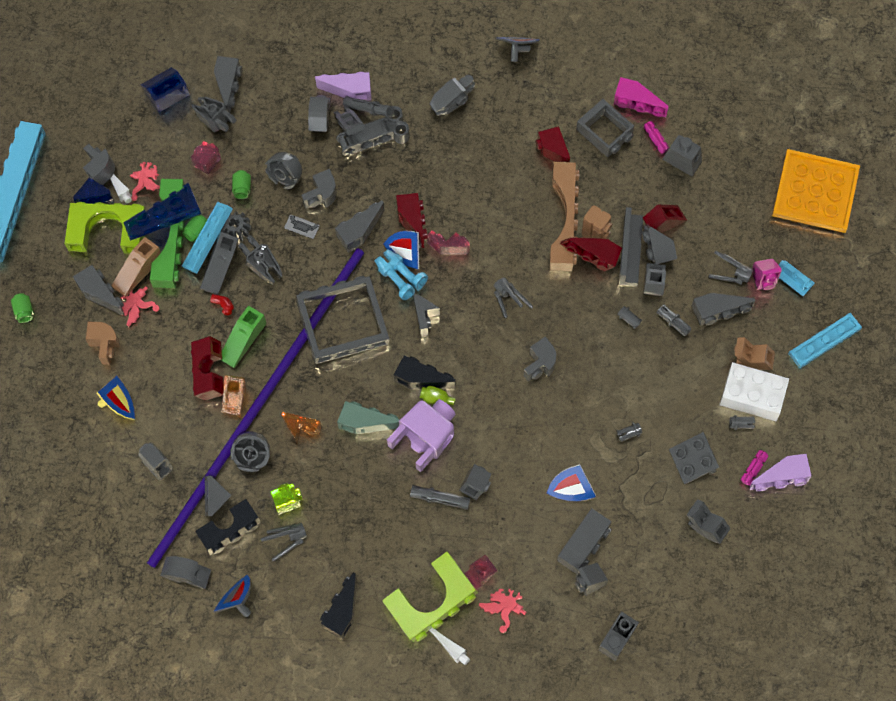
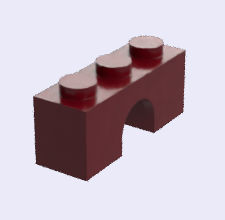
M208 336L191 342L194 396L205 401L223 396V377L210 372L212 364L222 359L221 341Z

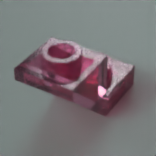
M433 230L427 234V243L440 255H467L470 252L469 241L458 233H455L447 241L441 234H436Z
M485 554L469 565V570L464 574L475 589L478 590L497 572V569Z

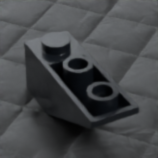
M404 355L393 374L395 382L409 389H422V387L426 388L428 386L440 389H455L456 379L451 374L446 372L443 374L437 371L434 366L424 365L412 356L407 357Z
M354 572L351 576L345 578L342 583L343 589L340 593L334 595L331 601V608L329 611L325 610L320 618L322 628L341 640L344 639L354 622L357 576Z

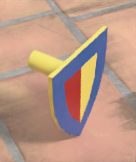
M115 376L97 392L101 398L98 401V406L103 408L107 405L117 415L134 420V406L129 392L118 376Z

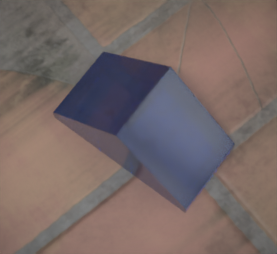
M90 177L73 196L75 203L95 204L97 202H114L110 190Z

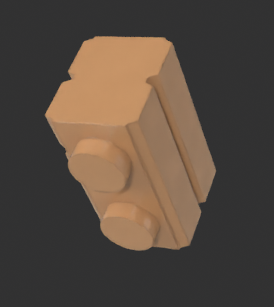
M595 205L591 206L584 216L582 236L585 238L609 239L611 235L610 229L613 225L610 223L611 215L601 211Z

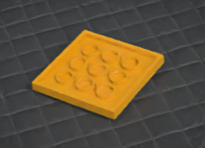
M787 149L772 216L846 233L860 165Z

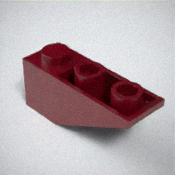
M418 193L396 195L399 222L407 231L419 232V245L421 248H425L424 240L428 239L427 230L422 227L426 225L425 214L421 215V211H424L423 200H419Z
M570 237L560 243L566 247L567 251L578 254L584 261L593 263L602 271H607L616 266L622 247L609 239Z

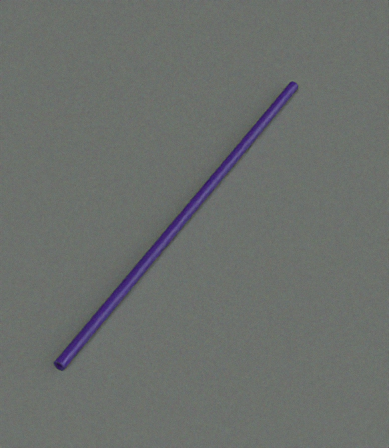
M357 248L332 286L348 279L364 255L361 249ZM336 295L323 298L310 317L313 330ZM304 328L205 476H212L215 479L231 455L230 450L234 440L240 434L247 431L307 341ZM204 477L147 561L149 566L153 568L157 566L205 494Z

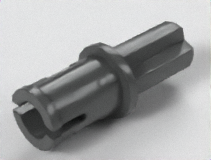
M665 304L658 309L657 314L666 320L670 327L673 326L683 336H687L690 333L691 327L680 319L679 314L672 312Z

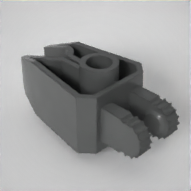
M466 75L459 81L453 78L434 94L430 106L437 116L449 114L466 103L468 93L475 88L473 76Z
M209 97L198 98L201 106L191 105L198 118L213 132L220 129L227 132L229 127L226 122L234 124L237 121L229 113L223 102Z
M250 235L247 239L254 247L252 252L242 242L238 244V247L246 256L245 265L262 280L273 285L275 281L268 271H273L281 279L282 272L269 247L266 244L259 245Z

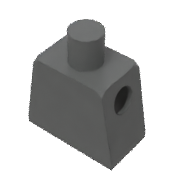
M678 135L662 160L693 176L702 163L701 147L693 143L690 138Z

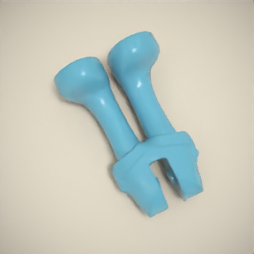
M389 249L383 253L388 263L381 256L374 260L379 269L378 271L384 277H390L400 289L399 297L403 300L411 298L415 294V290H421L428 280V276L424 272L417 275L412 273L403 264V258ZM396 271H399L411 283V285L405 283L396 273Z

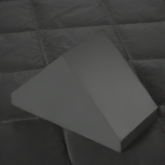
M205 476V516H213L231 497V494L212 476Z

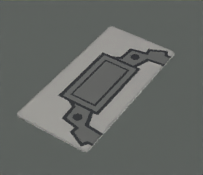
M290 215L284 228L314 239L320 225Z

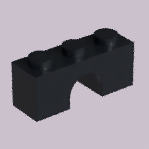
M247 499L229 509L234 517L233 524L229 528L220 529L213 521H210L195 531L210 555L220 553L224 550V546L239 541L243 534L258 528L261 523L260 519Z

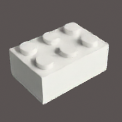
M732 362L720 405L777 421L789 378Z

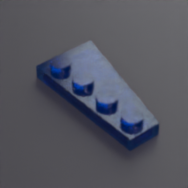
M186 183L180 191H173L167 199L162 202L157 201L149 210H143L123 223L131 241L200 215L201 212L189 183Z

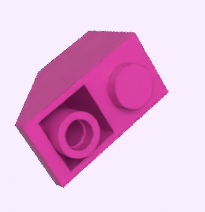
M773 258L754 262L752 273L757 290H770L776 286L782 270Z

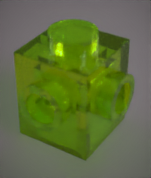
M293 483L282 484L278 489L270 492L279 515L301 507L299 500H302L299 488L295 489Z

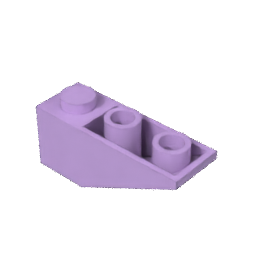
M369 72L315 76L318 89L342 98L349 96L366 101L371 100Z
M807 454L785 457L753 480L749 489H756L759 492L767 490L768 487L781 489L790 484H795V486L807 484L811 478Z

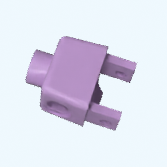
M439 399L432 407L425 401H419L399 420V427L387 439L388 447L393 449L404 436H407L411 441L412 449L417 453L425 452L416 462V469L421 472L433 458L437 459L453 439L454 425L450 421L456 415L454 410L447 403Z

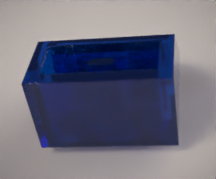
M172 67L141 84L142 89L158 112L190 95L186 82L179 72Z

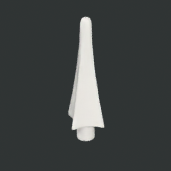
M113 174L110 180L120 201L124 200L126 204L130 203L132 195L129 193V189Z
M431 628L429 630L456 663L461 661L466 665L470 661V658L466 656V649L457 645L436 629Z

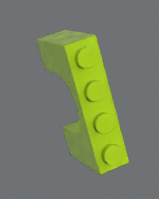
M70 203L64 244L68 251L87 252L89 234L92 227L102 220L113 219L120 222L123 226L120 246L123 253L130 254L145 236L147 220L145 207L140 204Z
M445 552L431 563L446 586V598L437 610L428 613L417 611L399 588L382 600L405 634L413 642L416 640L419 642L427 636L426 632L431 628L437 629L444 623L443 619L457 614L460 611L459 607L465 603L468 605L476 599L475 595L478 594V591L448 552Z

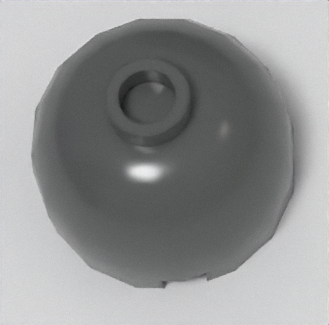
M278 152L265 163V165L267 164L265 171L268 177L275 184H278V181L284 184V189L293 188L301 178L302 165L299 159L291 153Z
M254 431L242 433L233 442L230 450L232 461L234 460L239 469L246 472H256L267 464L270 457V445L267 439L260 433Z

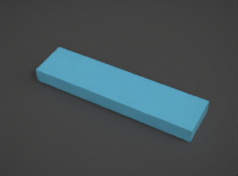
M220 202L216 203L182 264L183 268L196 274L198 273L233 208Z
M849 313L789 351L788 354L796 365L802 368L860 331L862 326Z

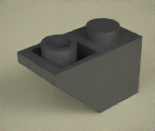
M643 225L645 231L642 232V235L648 245V249H646L648 260H651L654 264H660L677 259L674 241L651 226Z
M598 563L584 566L577 570L575 585L580 593L584 592L585 596L607 585L608 579Z
M621 611L600 644L598 651L616 662L639 622Z

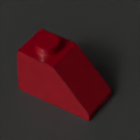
M559 126L538 132V139L535 140L537 149L541 150L544 157L554 162H570V155Z
M658 204L643 217L645 225L651 226L660 233L687 221L678 205Z

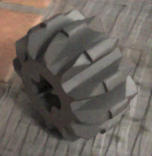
M235 210L234 215L230 213L220 232L237 237L243 242V236L249 237L248 231L252 229L250 219L248 217L245 218L243 212L238 215V212Z

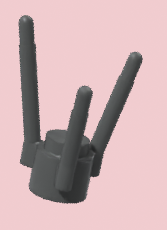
M718 251L714 252L720 258L737 267L734 274L737 278L711 274L708 276L709 278L736 282L740 285L743 281L748 283L753 272L752 268L741 264L726 254Z
M505 277L495 282L494 287L496 291L494 294L498 299L505 318L508 315L501 296L505 298L510 295L519 307L522 308L523 304L516 297L517 295L527 306L533 308V305Z
M301 522L267 530V534H276L263 537L261 541L289 535L291 541L295 540L294 543L272 558V561H276L297 545L303 544L302 539L306 538L307 535Z

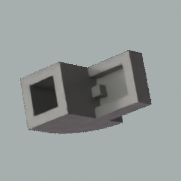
M324 95L310 97L308 113L309 131L327 132L331 98Z
M88 144L83 149L91 161L83 169L89 178L101 187L113 176L115 163L106 149L101 152L98 147L94 149Z
M330 169L313 175L316 189L301 195L306 209L314 208L322 202L325 208H327L334 202L337 190L335 179Z
M647 263L643 294L663 296L666 265Z
M545 336L530 347V355L535 362L524 369L523 376L527 381L531 379L536 380L543 374V371L549 377L555 369L556 351Z
M697 499L687 514L690 519L688 524L696 532L715 543L720 544L731 529L723 517L711 513L706 504L701 500Z
M170 556L166 557L160 576L177 583L186 582L198 588L206 589L211 569L199 565L197 561Z

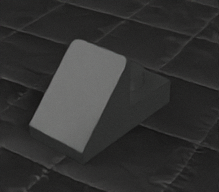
M415 294L414 304L421 337L427 336L428 328H431L429 317L440 315V309L438 306Z

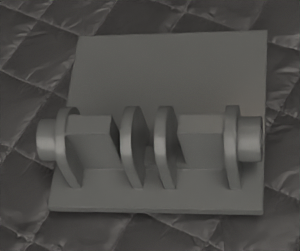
M704 432L669 449L684 484L707 473L714 474L717 472L716 469L719 468Z

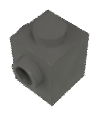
M474 464L468 471L459 491L477 500L483 492L488 490L491 484L489 481L491 473L486 471L485 468Z

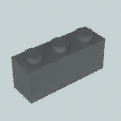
M591 508L558 555L557 561L577 574L579 568L588 566L590 561L587 559L590 555L597 553L601 547L599 544L601 539H606L611 533L612 529L610 526L612 521Z

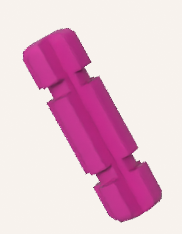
M649 121L644 124V129L649 133V137L655 146H658L659 152L663 154L668 151L669 146L664 142L665 139L659 130L655 128L656 126L653 121Z
M759 450L755 455L756 459L753 458L746 469L747 473H744L741 477L743 484L751 485L754 480L753 477L757 476L764 465L762 463H765L768 458V454L765 451Z

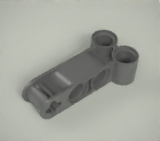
M392 106L393 114L391 117H384L364 124L365 129L356 135L348 136L345 132L340 133L336 140L340 142L343 149L342 154L345 156L352 155L393 139L398 144L408 142L410 139L409 126L403 121L401 108Z

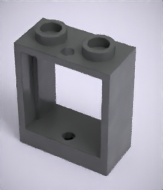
M604 99L599 101L577 121L576 130L606 157H609L612 153L616 154L620 150L621 145L624 142L628 143L634 136V125ZM603 115L623 131L610 145L589 128Z

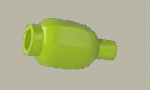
M434 386L422 387L419 397L430 405H434L439 399L453 406L456 399L449 397L444 390Z

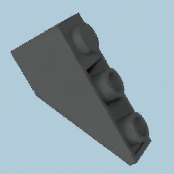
M217 56L214 74L223 103L230 113L231 108L235 106L234 95L239 89L238 78L242 76L243 67L240 66L239 59Z
M383 200L371 204L367 210L356 213L353 218L339 223L335 228L337 238L348 253L365 243L385 211Z
M220 232L216 238L200 289L218 295L239 238Z
M93 265L73 276L86 299L120 315H124L121 308L124 306L118 296L116 298L113 296L114 290L111 285L104 283L105 277L100 269L96 271Z
M709 293L694 298L691 307L700 326L704 324L712 325L719 319L724 318L726 320L733 317L734 314L740 312L744 314L751 311L755 298Z

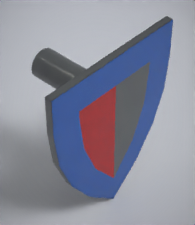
M496 37L497 40L512 43L511 61L518 62V52H530V45L519 44H530L540 41V39Z
M248 575L244 576L230 588L213 612L216 613L237 607L245 617H248L251 611L245 605V602L251 594L250 577Z

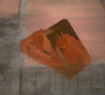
M225 375L221 413L242 414L243 397L246 392L244 377Z
M286 412L282 413L283 421L296 444L301 430L309 435L321 433V421Z

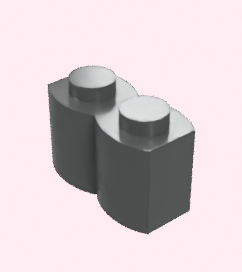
M146 443L139 449L138 456L142 463L158 480H162L172 471L173 467L169 463V459L154 443Z

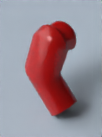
M216 294L211 295L210 302L221 305L224 315L232 314L234 305L228 297Z

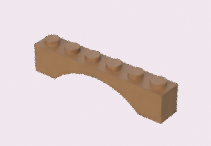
M554 162L552 187L559 194L563 202L566 222L561 234L551 245L550 271H572L573 265L577 264V254L567 251L566 247L560 244L561 241L570 237L577 238V236H574V231L578 229V220L574 219V214H578V203H575V197H578L579 186H575V181H579V170H576V163Z

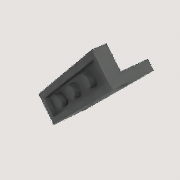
M626 207L619 285L638 286L643 216L631 215L632 208Z

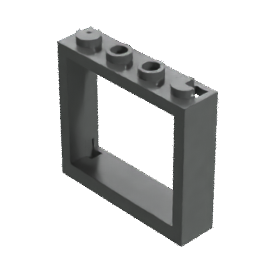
M359 276L353 281H340L334 286L328 287L325 285L315 291L310 292L306 290L296 295V303L315 364L389 344L388 332L370 276ZM366 287L380 334L319 350L305 303Z

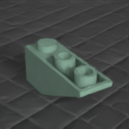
M345 401L337 424L339 429L354 434L397 429L400 419L394 414L388 413L386 415L380 413L376 408L370 407L368 409L362 407L360 403Z

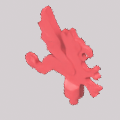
M146 162L141 163L142 170L135 171L130 175L135 180L139 179L138 185L132 191V201L137 200L136 193L144 187L152 191L160 189V186L152 179H149L157 180L156 176H159L156 165H153L154 168H150L151 162H147L146 167Z
M146 286L143 289L140 288L135 294L132 293V290L129 296L121 297L122 300L127 299L126 302H123L124 306L121 308L125 316H128L129 313L126 324L128 327L136 323L140 317L139 308L147 309L153 306V311L158 312L160 310L155 302H144L141 300L146 295L145 291L148 289Z
M499 589L495 594H490L493 597L490 598L492 603H479V606L484 609V612L491 614L501 612L505 626L502 625L499 631L506 633L510 626L508 616L511 611L517 614L522 613L523 615H526L527 612L523 610V606L516 603V600L522 599L520 592H518L516 597H513L514 590L511 591L509 589V596H505V593H501L504 589Z

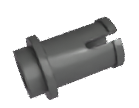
M623 306L617 314L619 319H623L633 329H636L642 322V319L632 313L629 307Z
M734 415L729 419V426L734 430H737V428H755V425H753L755 423L754 416L737 417V415Z
M634 422L631 426L616 431L617 436H620V442L635 436L640 437V434L643 433L640 424H635Z

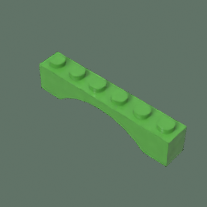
M161 179L159 196L170 216V233L164 249L152 262L150 282L153 288H176V282H179L180 273L177 269L178 264H181L179 249L183 247L181 231H184L183 228L185 227L183 214H186L187 210L184 201L185 197H188V186H185L183 179Z

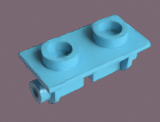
M782 260L779 266L782 272L779 279L801 296H804L815 283L787 261Z

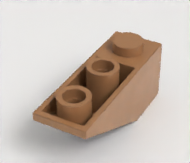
M144 237L131 251L111 287L126 297L151 271L152 262L161 253L159 247Z

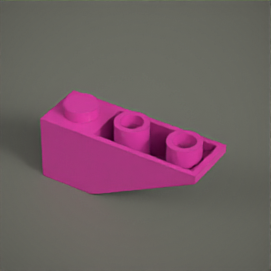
M620 77L615 93L614 105L620 108L634 109L641 113H650L657 117H667L669 107L638 81Z

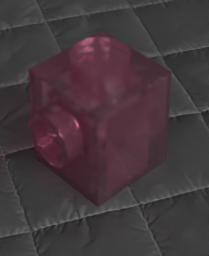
M205 141L195 148L191 156L193 166L207 175L221 159L218 147Z

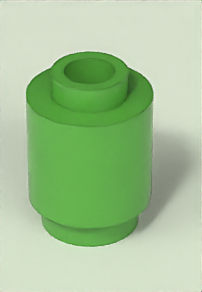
M239 170L232 175V193L237 199L248 198L251 189V175L244 170Z
M194 215L183 228L182 235L194 243L207 219L203 215Z
M23 293L15 295L11 299L15 319L19 323L31 321L34 312L30 297Z

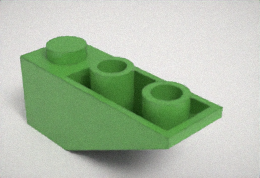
M250 306L245 309L237 320L222 350V362L232 368L236 367L267 324L264 314Z

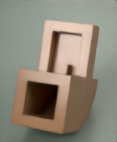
M88 322L86 332L88 345L100 347L99 359L102 365H110V360L114 357V347H120L115 331L106 323Z
M745 337L737 338V344L734 347V353L737 357L736 364L757 370H773L775 352L767 344L752 345Z

